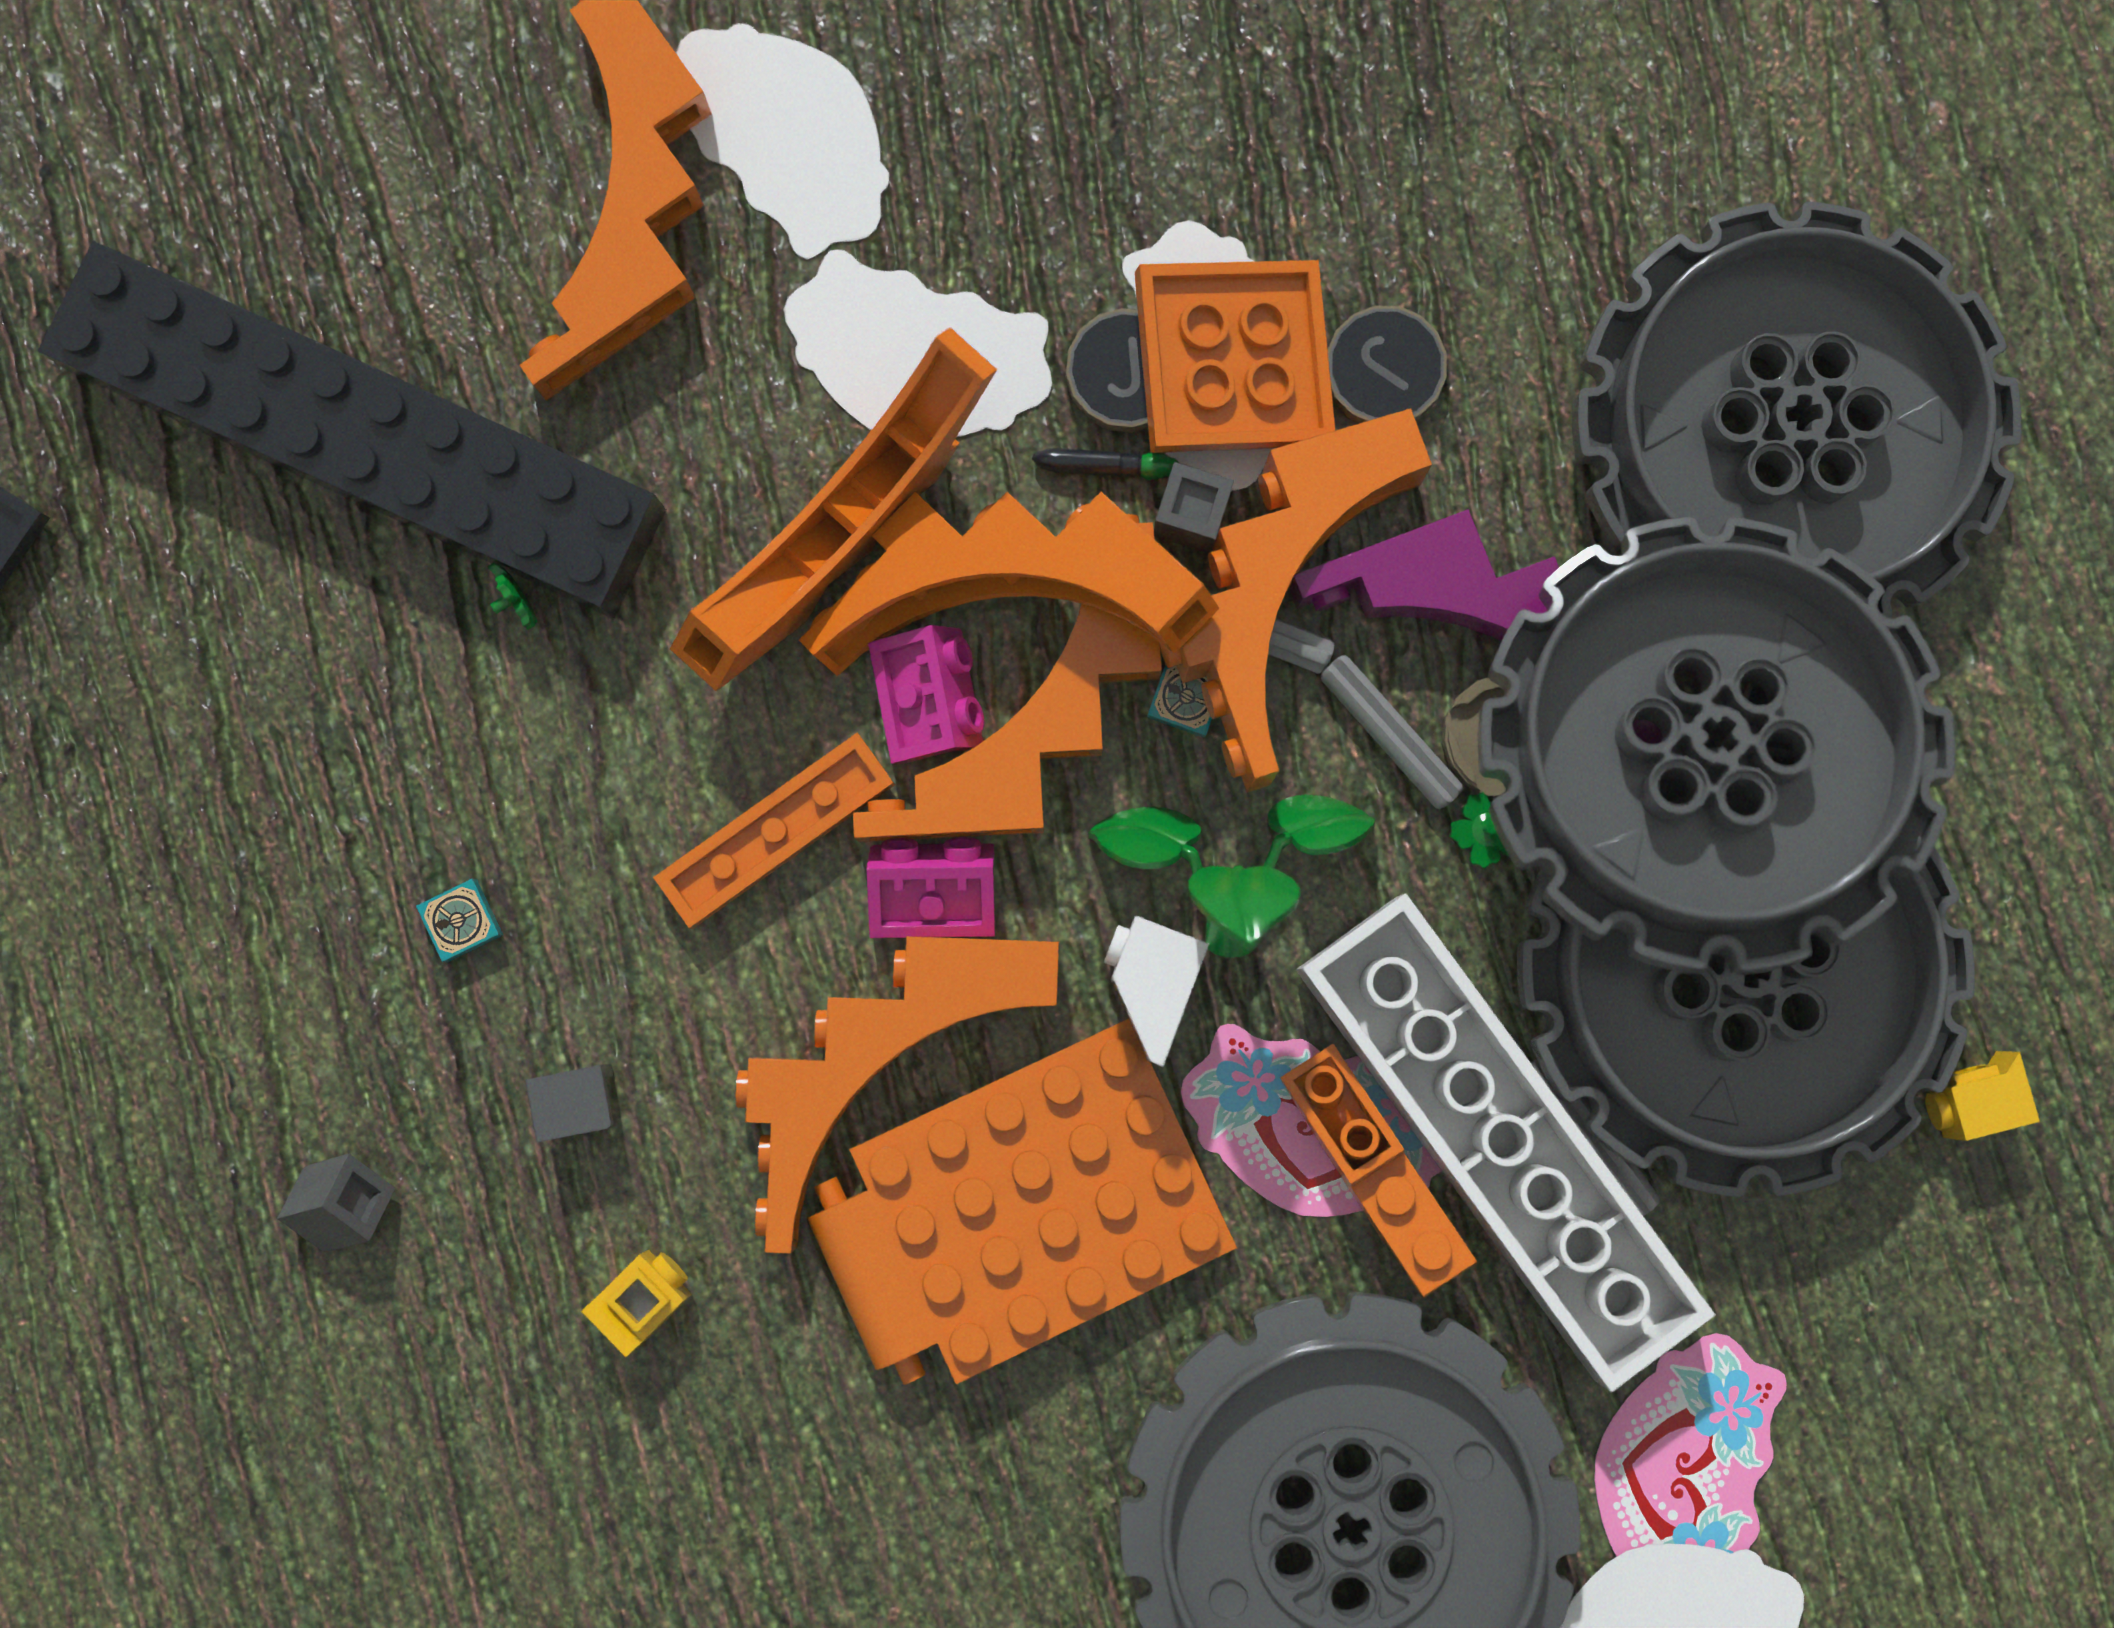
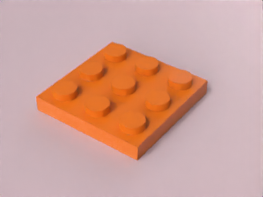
M1319 260L1139 264L1134 275L1150 453L1279 448L1335 431Z

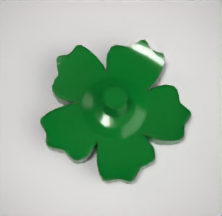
M493 562L488 565V569L495 575L496 588L502 594V597L490 604L493 611L498 614L512 606L520 617L523 627H526L527 630L534 627L537 623L535 612L520 586L500 564Z
M1484 792L1468 796L1466 805L1460 810L1461 815L1467 820L1451 822V832L1449 835L1456 842L1460 850L1471 847L1469 862L1482 869L1486 868L1489 864L1499 862L1500 852L1510 857L1490 817L1489 808L1491 804Z

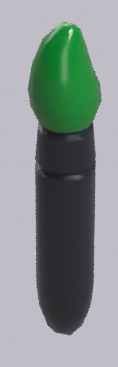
M1067 448L1044 449L1036 452L1032 457L1037 467L1047 471L1114 477L1140 476L1146 480L1170 477L1174 462L1179 463L1177 459L1162 453H1147L1139 456L1138 454L1131 453L1122 454L1121 452Z

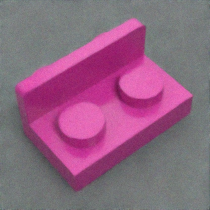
M929 625L868 643L891 764H905L956 750L969 751L983 742L981 731L984 728V714L980 703L974 696L970 675L973 664L972 652L969 644L963 638L960 628Z
M955 837L946 840L943 844H918L917 841L910 838H892L885 840L881 845L870 847L866 869L870 938L995 936L994 844L981 843L978 839L971 837Z

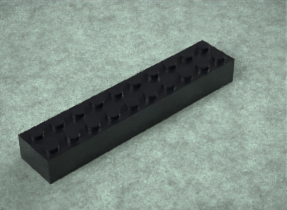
M92 241L38 349L39 353L77 376L489 563H498L515 575L612 619H615L666 512V508L654 493L96 241Z

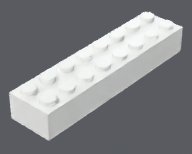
M1406 893L1392 899L1296 969V972L1595 1382L1613 1392L1715 1316L1710 1306Z

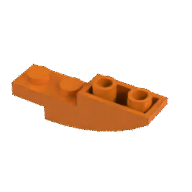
M1331 1044L1280 1077L1297 1108L1386 1247L1390 1248L1422 1298H1425L1477 1263V1260L1405 1155V1149L1334 1044Z

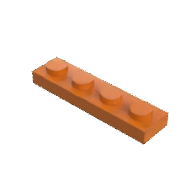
M857 732L653 878L688 928L694 929L847 820L853 813L868 805V801L875 800L895 784Z

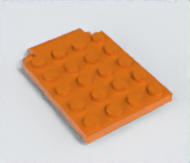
M1129 1019L849 1149L867 1190L847 1199L837 1176L814 1186L824 1210L807 1218L875 1370L894 1364L903 1385L926 1375L917 1353L934 1344H938L955 1384H958L1237 1248L1151 1062L1146 1059Z

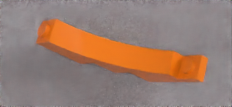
M579 0L578 4L570 9L581 35L596 58L607 93L612 131V159L604 205L588 249L572 277L552 302V305L570 330L562 336L555 334L538 342L530 350V358L519 365L546 401L696 298L687 279L657 238L704 206L695 184L667 145L710 116L712 112L704 91L638 0Z
M1127 514L1154 539L1153 522L1139 523V516ZM1081 604L1077 621L1064 651L1047 679L1027 704L1001 729L973 749L943 765L915 775L916 809L905 810V800L901 799L868 801V812L853 813L854 838L860 843L879 842L892 838L917 840L1044 833L1040 759L1102 756L1099 683L1159 680L1161 675L1159 641L1125 619L1096 607Z

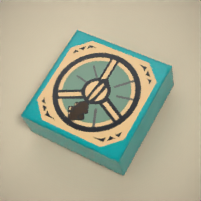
M1165 665L1147 718L1205 738L1212 720L1206 708L1201 684L1208 681L1207 677L1182 683L1177 666L1168 668Z
M472 878L416 906L442 962L448 963L503 936L477 879Z

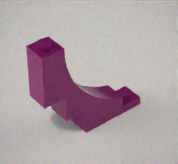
M1467 509L1295 574L1291 580L1292 584L1289 587V591L1297 609L1313 603L1316 612L1347 601L1351 598L1348 590L1354 588L1366 618L1410 617L1431 619L1463 626L1502 642L1513 620L1521 610H1529L1539 614L1547 612L1546 607L1539 599V593L1544 582L1559 569V565L1555 556L1496 578L1470 511ZM1647 720L1632 722L1633 731L1639 740L1647 744L1662 743V734L1653 722Z

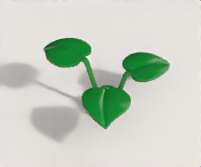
M1307 794L1288 797L1273 805L1268 812V826L1280 834L1273 839L1264 865L1245 869L1240 865L1233 868L1225 866H1208L1203 868L1197 849L1191 846L1201 839L1202 829L1200 825L1187 815L1168 808L1139 807L1120 811L1093 826L1090 832H1088V839H1093L1101 851L1108 857L1133 868H1163L1176 863L1181 857L1189 863L1193 874L1188 881L1189 896L1206 916L1205 942L1209 944L1207 949L1218 956L1235 958L1251 953L1263 936L1272 927L1289 916L1299 903V885L1288 875L1275 869L1282 850L1286 846L1293 844L1296 849L1309 855H1327L1343 851L1354 846L1373 831L1375 818L1368 816L1366 812L1353 805L1326 796Z

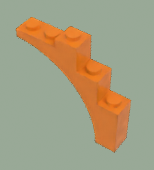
M951 327L937 335L902 390L847 461L806 507L760 553L689 612L670 650L710 687L717 691L807 622L827 586L873 550L877 541L872 535L914 492L920 495L936 483L960 444L955 438L998 369Z
M1411 408L1270 450L1262 471L1263 474L1258 476V484L1266 508L1269 511L1276 509V512L1220 528L1213 546L1214 551L1208 553L1210 570L1219 589L1227 587L1226 591L1211 595L1220 609L1175 654L1159 642L1160 651L1168 668L1177 666L1182 683L1207 677L1208 681L1201 684L1206 708L1212 719L1221 717L1228 740L1222 742L1224 759L1233 778L1242 777L1246 792L1270 786L1279 772L1270 740L1266 713L1265 672L1269 642L1281 602L1292 584L1291 580L1294 575L1299 573L1316 550L1338 529L1378 503L1421 485L1432 463Z
M914 492L872 535L886 552L876 562L867 565L860 571L854 584L833 606L824 609L814 618L810 629L799 641L836 676H839L857 658L869 650V642L886 638L914 621L931 614L973 601L1000 597L1038 596L1069 600L1096 607L1118 616L1147 632L1175 654L1220 608L1203 583L1102 492L1089 504H1084L1077 508L1068 518L1065 528L1056 537L1008 492L996 503L985 507L975 518L973 526L963 536L919 494Z
M907 936L906 950H895L893 965V986L904 988V1000L828 997L827 1010H817L815 1019V1047L825 1048V1060L748 1058V1070H739L737 1074L736 1107L746 1108L745 1122L771 1123L770 1135L761 1134L758 1150L759 1173H769L767 1198H758L755 1214V1234L759 1237H766L765 1253H792L798 1248L801 1213L809 1181L819 1155L836 1123L851 1102L883 1068L903 1052L930 1035L961 1021L991 1012L1015 1008L1057 1006L1059 942Z

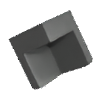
M1174 462L1155 520L1154 537L1201 552H1212L1234 480Z
M611 1064L597 1065L525 1080L536 1143L612 1127L613 1118L605 1079L613 1077Z
M348 1153L304 1167L277 1219L324 1252L369 1242L395 1187Z

